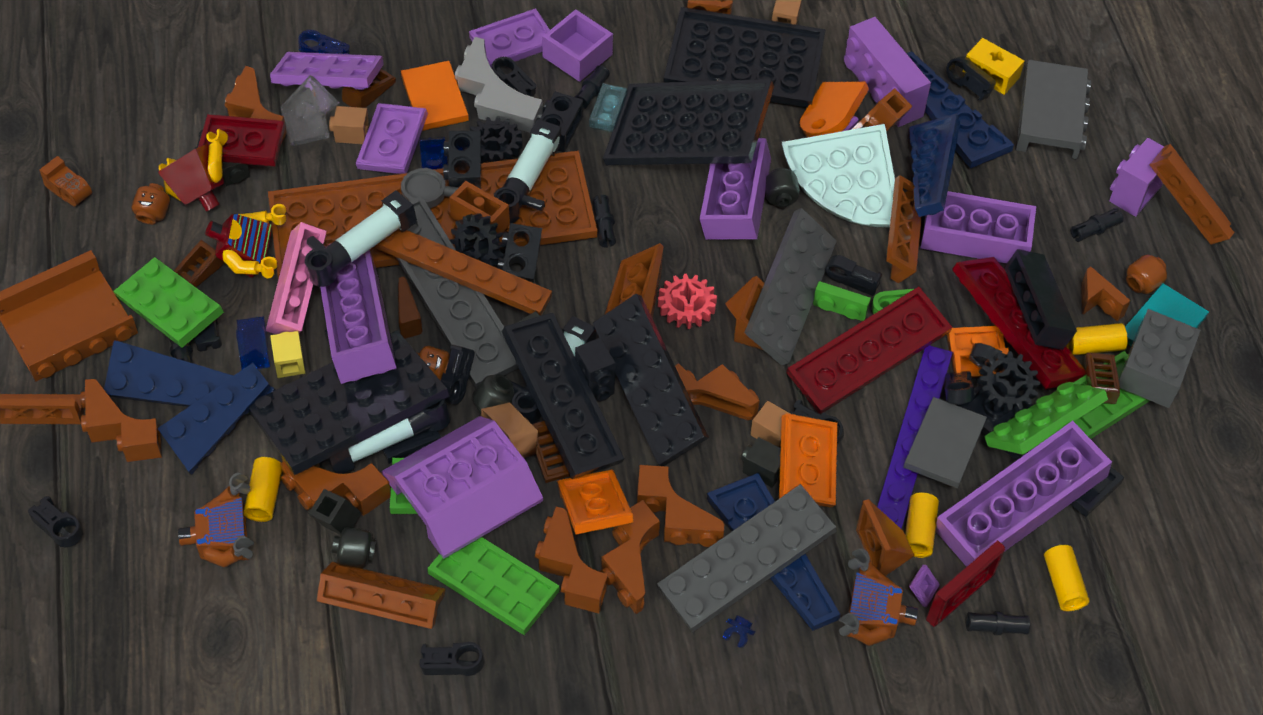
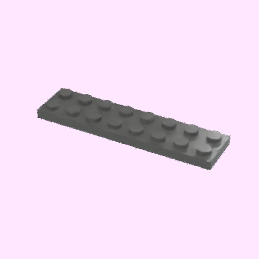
M422 195L410 200L414 205L417 223L407 230L456 250ZM396 257L449 346L457 345L475 351L469 375L475 388L488 375L504 376L519 368L501 332L504 326L484 294Z

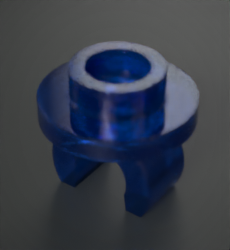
M739 615L736 616L735 620L728 618L727 622L733 625V627L728 628L724 632L723 639L729 641L731 635L737 632L740 635V641L737 646L743 648L748 641L747 633L754 635L756 632L751 629L753 623Z

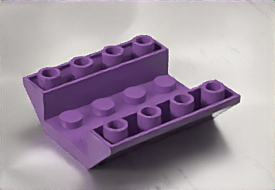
M481 416L382 471V475L389 481V485L398 495L402 492L426 524L428 538L443 559L543 501V496L525 459L494 420Z

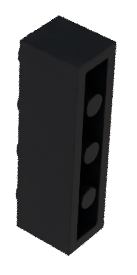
M1017 249L1004 269L1034 343L1039 346L1063 350L1074 337L1077 329L1044 254Z

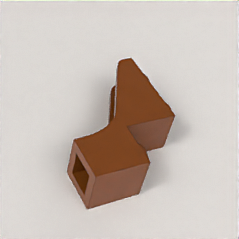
M245 66L241 75L237 76L232 92L228 93L225 99V107L228 109L229 116L285 122L284 116L274 114L261 105L255 70ZM285 126V130H284V134H283L282 141L284 140V138H285V136H286V134H287L286 126Z
M894 88L851 130L885 124L887 132L913 106Z
M679 363L675 365L693 405H703L745 420H752L758 414L760 400L757 394L752 389H747L740 382L737 374L729 371L723 364L698 381L691 371L685 370Z
M85 380V391L80 393L82 408H85V415H81V426L83 432H88L91 442L117 439L118 451L124 452L127 462L162 458L161 433L158 430L159 426L156 418L134 419L126 416L119 410L97 380Z
M284 461L280 463L283 474L280 477L281 481L289 491L294 490L298 494V500L306 510L312 509L323 489L348 500L363 516L385 502L391 495L389 481L372 463L359 471L349 474H337L312 466L295 476Z
M640 465L637 503L643 500L653 513L666 511L664 542H671L675 545H684L686 543L701 544L702 546L710 547L723 538L724 523L722 520L686 501L674 492L669 482V467Z
M643 500L630 507L633 513V523L614 526L612 533L620 546L602 556V569L600 570V572L608 574V585L612 584L618 591L617 594L621 603L625 607L630 606L635 614L643 610L645 597L640 554L651 540L659 536L660 527L659 519Z
M556 507L553 516H548L544 526L545 540L544 542L539 541L536 548L535 558L539 559V571L564 577L561 592L565 593V605L600 613L607 591L608 574L590 568L580 559L567 511Z

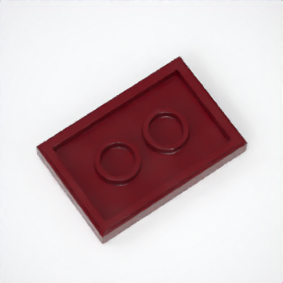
M207 114L198 147L207 143L210 145L211 142L206 138L207 133L213 132L217 135V129H220L228 135L227 142L222 146V162L276 166L285 130L284 121Z
M997 540L936 593L926 618L933 627L942 622L995 575L1004 554L1005 546Z

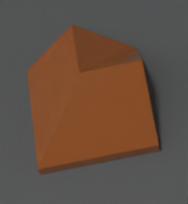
M755 276L725 304L736 318L734 341L763 350L744 333L764 286V282L758 276Z
M869 499L864 500L856 531L864 549L870 556V562L886 576L915 555L904 531Z

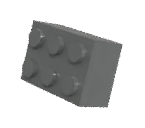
M1148 309L1137 330L1120 374V388L1169 408L1180 389L1201 330Z

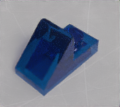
M445 136L419 139L422 168L432 170L444 168V164H448L447 157H444Z
M264 316L237 320L236 336L242 370L254 363L257 369L270 367Z

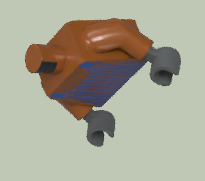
M241 473L233 474L229 480V486L221 494L203 507L195 510V526L178 528L180 546L196 544L201 559L221 567H227L239 560H249L252 557L253 552L248 547L254 545V542L247 538L246 517L243 514L244 504L242 497H239V493L248 494L250 492V485L244 483L248 479L247 476Z
M865 549L853 551L852 555L856 558L849 560L848 566L852 570L860 568V573H856L849 613L839 618V621L845 624V626L839 629L840 635L853 637L871 646L888 640V638H894L898 623L915 626L918 608L901 605L903 589L896 586L894 582L869 562L870 556Z

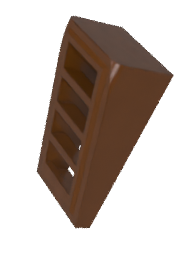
M380 69L368 88L354 89L353 87H343L342 101L350 107L366 108L396 82V78Z
M200 240L175 268L174 272L197 287L225 262L216 257L215 249L203 240ZM198 263L201 264L199 269L195 267ZM189 270L194 272L192 277L187 274Z
M403 276L399 278L398 310L400 334L406 339L420 335L423 331L420 314L408 282Z
M1086 353L1087 385L1105 389L1108 400L1104 403L1116 404L1120 396V386L1115 356ZM1094 362L1108 363V365H1106V364H1095ZM1095 369L1108 370V372L1095 371ZM1096 377H1106L1108 379H1098ZM1098 384L1109 385V387L1098 386Z
M545 422L532 424L538 431L537 454L534 456L545 483L570 476ZM552 442L554 443L553 445L540 448V446L546 445ZM558 453L557 456L544 459L546 456ZM562 463L560 467L550 470L547 468L548 466Z

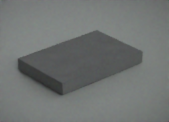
M933 397L903 468L958 489L987 417Z

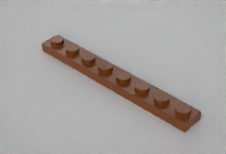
M357 209L346 226L345 233L369 217L370 214ZM397 229L373 247L530 314L536 311L541 316L552 297V291L408 230L401 232Z

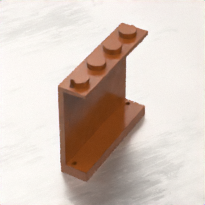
M91 250L0 291V321L35 382L50 377L55 372L68 366L75 365L93 354L104 351L112 346L114 341H125L131 336L138 334L133 316L127 315L101 273L96 257Z

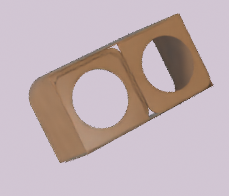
M510 402L481 409V417L494 420L523 458L537 454V429Z

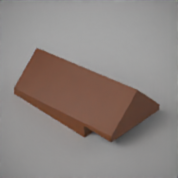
M661 243L621 261L605 314L633 295L638 294L642 296L653 319L662 272L664 246Z

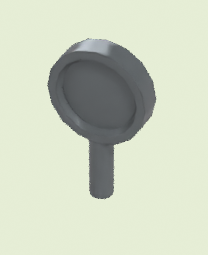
M418 168L410 171L401 182V193L407 200L410 201L422 195L429 208L437 206L443 201L445 196L450 197L459 188L446 186L443 176L436 170L429 168Z

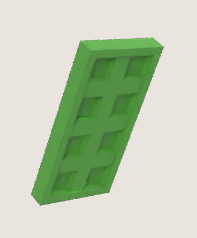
M155 257L113 291L120 301L181 348L224 313L218 303Z
M1125 351L1115 356L1118 379L1128 356ZM1095 369V371L1108 372V370ZM1085 375L1078 379L1074 384L1086 386L1087 376ZM1096 377L1098 379H1108L1106 377ZM1098 384V386L1109 387V385ZM1120 388V396L1116 404L1102 403L1074 422L1092 439L1150 400Z
M1073 382L1063 383L1052 394L1039 398L1036 404L1030 408L1017 412L1013 419L995 426L994 431L984 436L987 445L1023 455L1071 421H1076L1107 401L1105 389L1095 388L1090 385H1078Z
M483 537L444 559L439 554L427 568L429 575L523 635L528 632L559 593V585Z

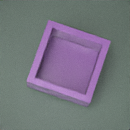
M574 10L542 36L543 58L580 82L598 65H601L613 55V33L578 10Z
M1147 138L1141 146L1137 144L1133 148L1129 160H1123L1116 170L1118 177H1116L1110 187V190L1113 192L1109 202L1135 217L1141 212L1163 185V182L1149 164L1164 146Z

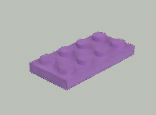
M287 52L270 73L271 83L283 86L298 84L307 87L320 85L329 86L330 88L353 87L354 89H365L370 86L382 68L383 58L382 56Z

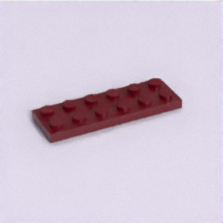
M995 257L961 261L955 264L952 271L959 278V281L971 293L976 303L986 312L991 322L1001 331L1006 341L1012 345L1019 355H1023L1022 361L1032 362L1029 368L1031 371H1038L1036 375L1037 380L1045 389L1058 387L1066 382L1074 383L1086 375V370L1067 347L1061 350L1035 345L1006 271Z
M918 286L787 368L786 373L817 413L822 414L947 335L953 327Z

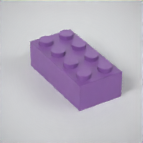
M876 17L851 26L844 56L846 67L853 71L858 77L859 82L867 83L868 91L875 102L878 103L895 88L913 106L896 124L898 127L923 117L931 82Z
M766 138L758 139L751 163L710 164L700 214V222L705 239L758 238L766 192V176L769 174L771 163Z
M948 191L944 211H940L935 215H925L920 248L978 259L995 257L998 262L1008 263L1017 249L1031 251L1036 206Z

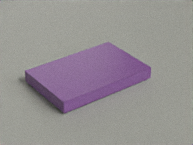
M533 9L469 31V37L472 42L474 37L484 39L486 58L492 68L493 61L499 57H509L514 61H518L543 52L542 36L550 29L537 9Z
M378 103L356 161L357 168L396 174L407 173L428 115L426 108Z

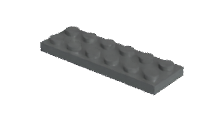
M802 208L794 211L744 332L781 366L790 362L812 306L818 282L822 280L825 268L837 242Z
M800 484L658 582V588L693 633L837 532L836 526Z

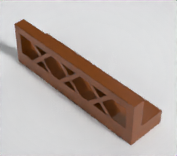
M1171 144L1164 146L1149 164L1210 245L1230 239L1235 233L1230 227L1231 222Z
M901 175L895 178L886 258V261L892 264L891 279L897 283L902 282L916 272L921 217L918 216L915 210L913 182Z
M0 394V424H81V415L84 413V408H82L80 394Z
M331 562L320 575L317 601L432 629L435 625L438 605L444 598L446 589Z

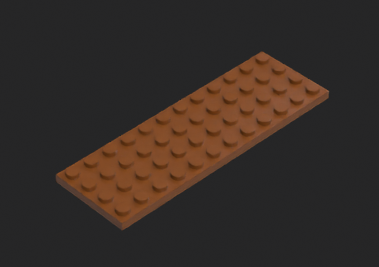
M579 150L556 153L555 156H550L528 194L530 197L545 201L544 210L539 211L522 205L520 217L513 224L542 228L540 245L597 237V227ZM518 159L481 163V189L494 196V193L504 185ZM444 168L435 169L444 178ZM460 170V171H458L457 173H459V174H465V173H467L468 171H466V170ZM408 173L268 191L270 213L271 208L276 204H282L286 207V213L284 214L286 215V221L283 225H276L271 221L278 280L290 233L300 222L325 230L326 235L323 245L327 247L345 234L344 230L357 209L371 215L383 207L381 200L395 190L402 194L401 182ZM445 180L446 186H449V180ZM445 196L441 203L430 208L450 240L455 238L451 229L457 228L456 220L451 218L450 198ZM510 225L506 228V232H509ZM518 238L514 241L518 246L528 244L527 240L523 238ZM373 247L370 249L376 268L400 265L395 256ZM501 247L499 250H506V248Z

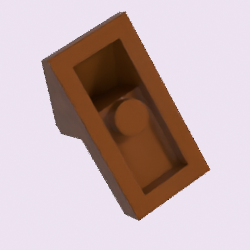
M1092 267L1087 269L1081 285L1082 314L1087 313L1098 305L1106 314L1119 321L1125 316L1131 300Z

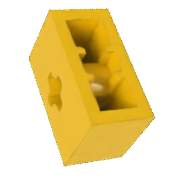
M984 38L966 55L976 66L995 79L996 85L993 89L1004 95L1020 78L1025 62Z

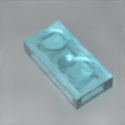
M602 84L589 119V127L613 131L627 88Z

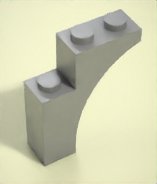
M474 37L471 46L468 45L466 47L463 64L458 65L456 69L455 79L458 81L459 90L476 95L474 107L477 108L479 119L486 120V117H489L491 121H495L496 117L500 116V121L504 122L508 118L510 119V125L517 124L518 130L530 133L536 119L541 118L543 114V101L520 93L505 84L494 73L487 61L484 39Z

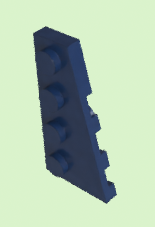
M252 363L167 421L158 430L192 475L197 470V465L216 449V444L235 428V423L244 414L246 415L249 412L248 407L259 397L264 396L271 387L254 363Z

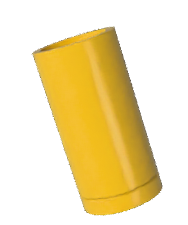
M1122 323L1077 327L1074 337L1066 345L1073 355L1122 351L1127 347V331Z
M260 457L254 461L249 483L250 492L247 494L243 511L244 516L250 520L267 522L273 518L282 474L281 462L274 458Z
M915 493L910 497L905 536L915 555L914 557L918 558L929 557L933 553L939 500L929 493Z
M1059 545L1047 550L1044 553V558L1060 609L1063 611H1075L1088 605L1090 600L1072 546Z

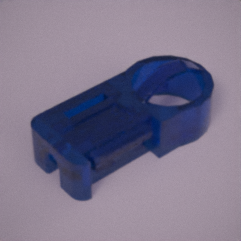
M306 30L298 37L300 52L349 54L350 46L348 44L323 35L318 31ZM315 40L319 44L317 46L310 47L306 45L304 41Z

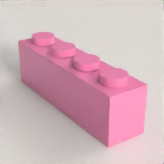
M300 222L291 231L265 331L273 334L294 331L300 333L302 331L313 287L305 265L306 255L313 250L307 245V239L315 236L323 244L326 235L325 230Z

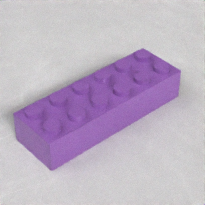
M368 250L340 270L332 284L320 287L331 357L341 384L357 381L375 374H382L397 368L378 273L371 252Z
M1071 421L938 516L935 531L967 567L997 540L1005 546V551L1107 478L1112 461L1074 421Z

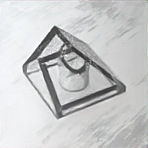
M311 75L280 107L282 116H284L290 145L293 146L330 138L326 117L339 104L324 86Z

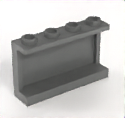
M1028 60L1023 77L1016 151L1026 152L1028 143L1031 142L1072 149V158H1078L1079 151L1085 150L1087 136L1083 135V131L1086 132L1088 117L1084 116V114L1088 112L1090 98H1086V94H1089L1091 88V80L1087 79L1088 69Z

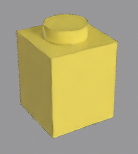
M298 331L270 335L277 377L282 378L306 374Z

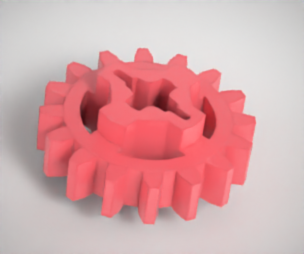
M687 274L683 275V279H679L676 275L673 276V283L665 281L664 288L659 290L658 307H660L661 316L667 315L668 323L674 320L677 321L676 327L678 328L682 323H685L688 329H691L692 323H696L698 327L702 326V319L709 322L711 314H715L717 295H714V287H707L708 280L706 279L699 282L698 275H695L692 279H688Z

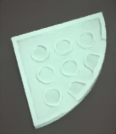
M885 124L782 142L785 159L790 171L795 173L798 184L815 203L831 214L849 222L872 227H890L895 177Z

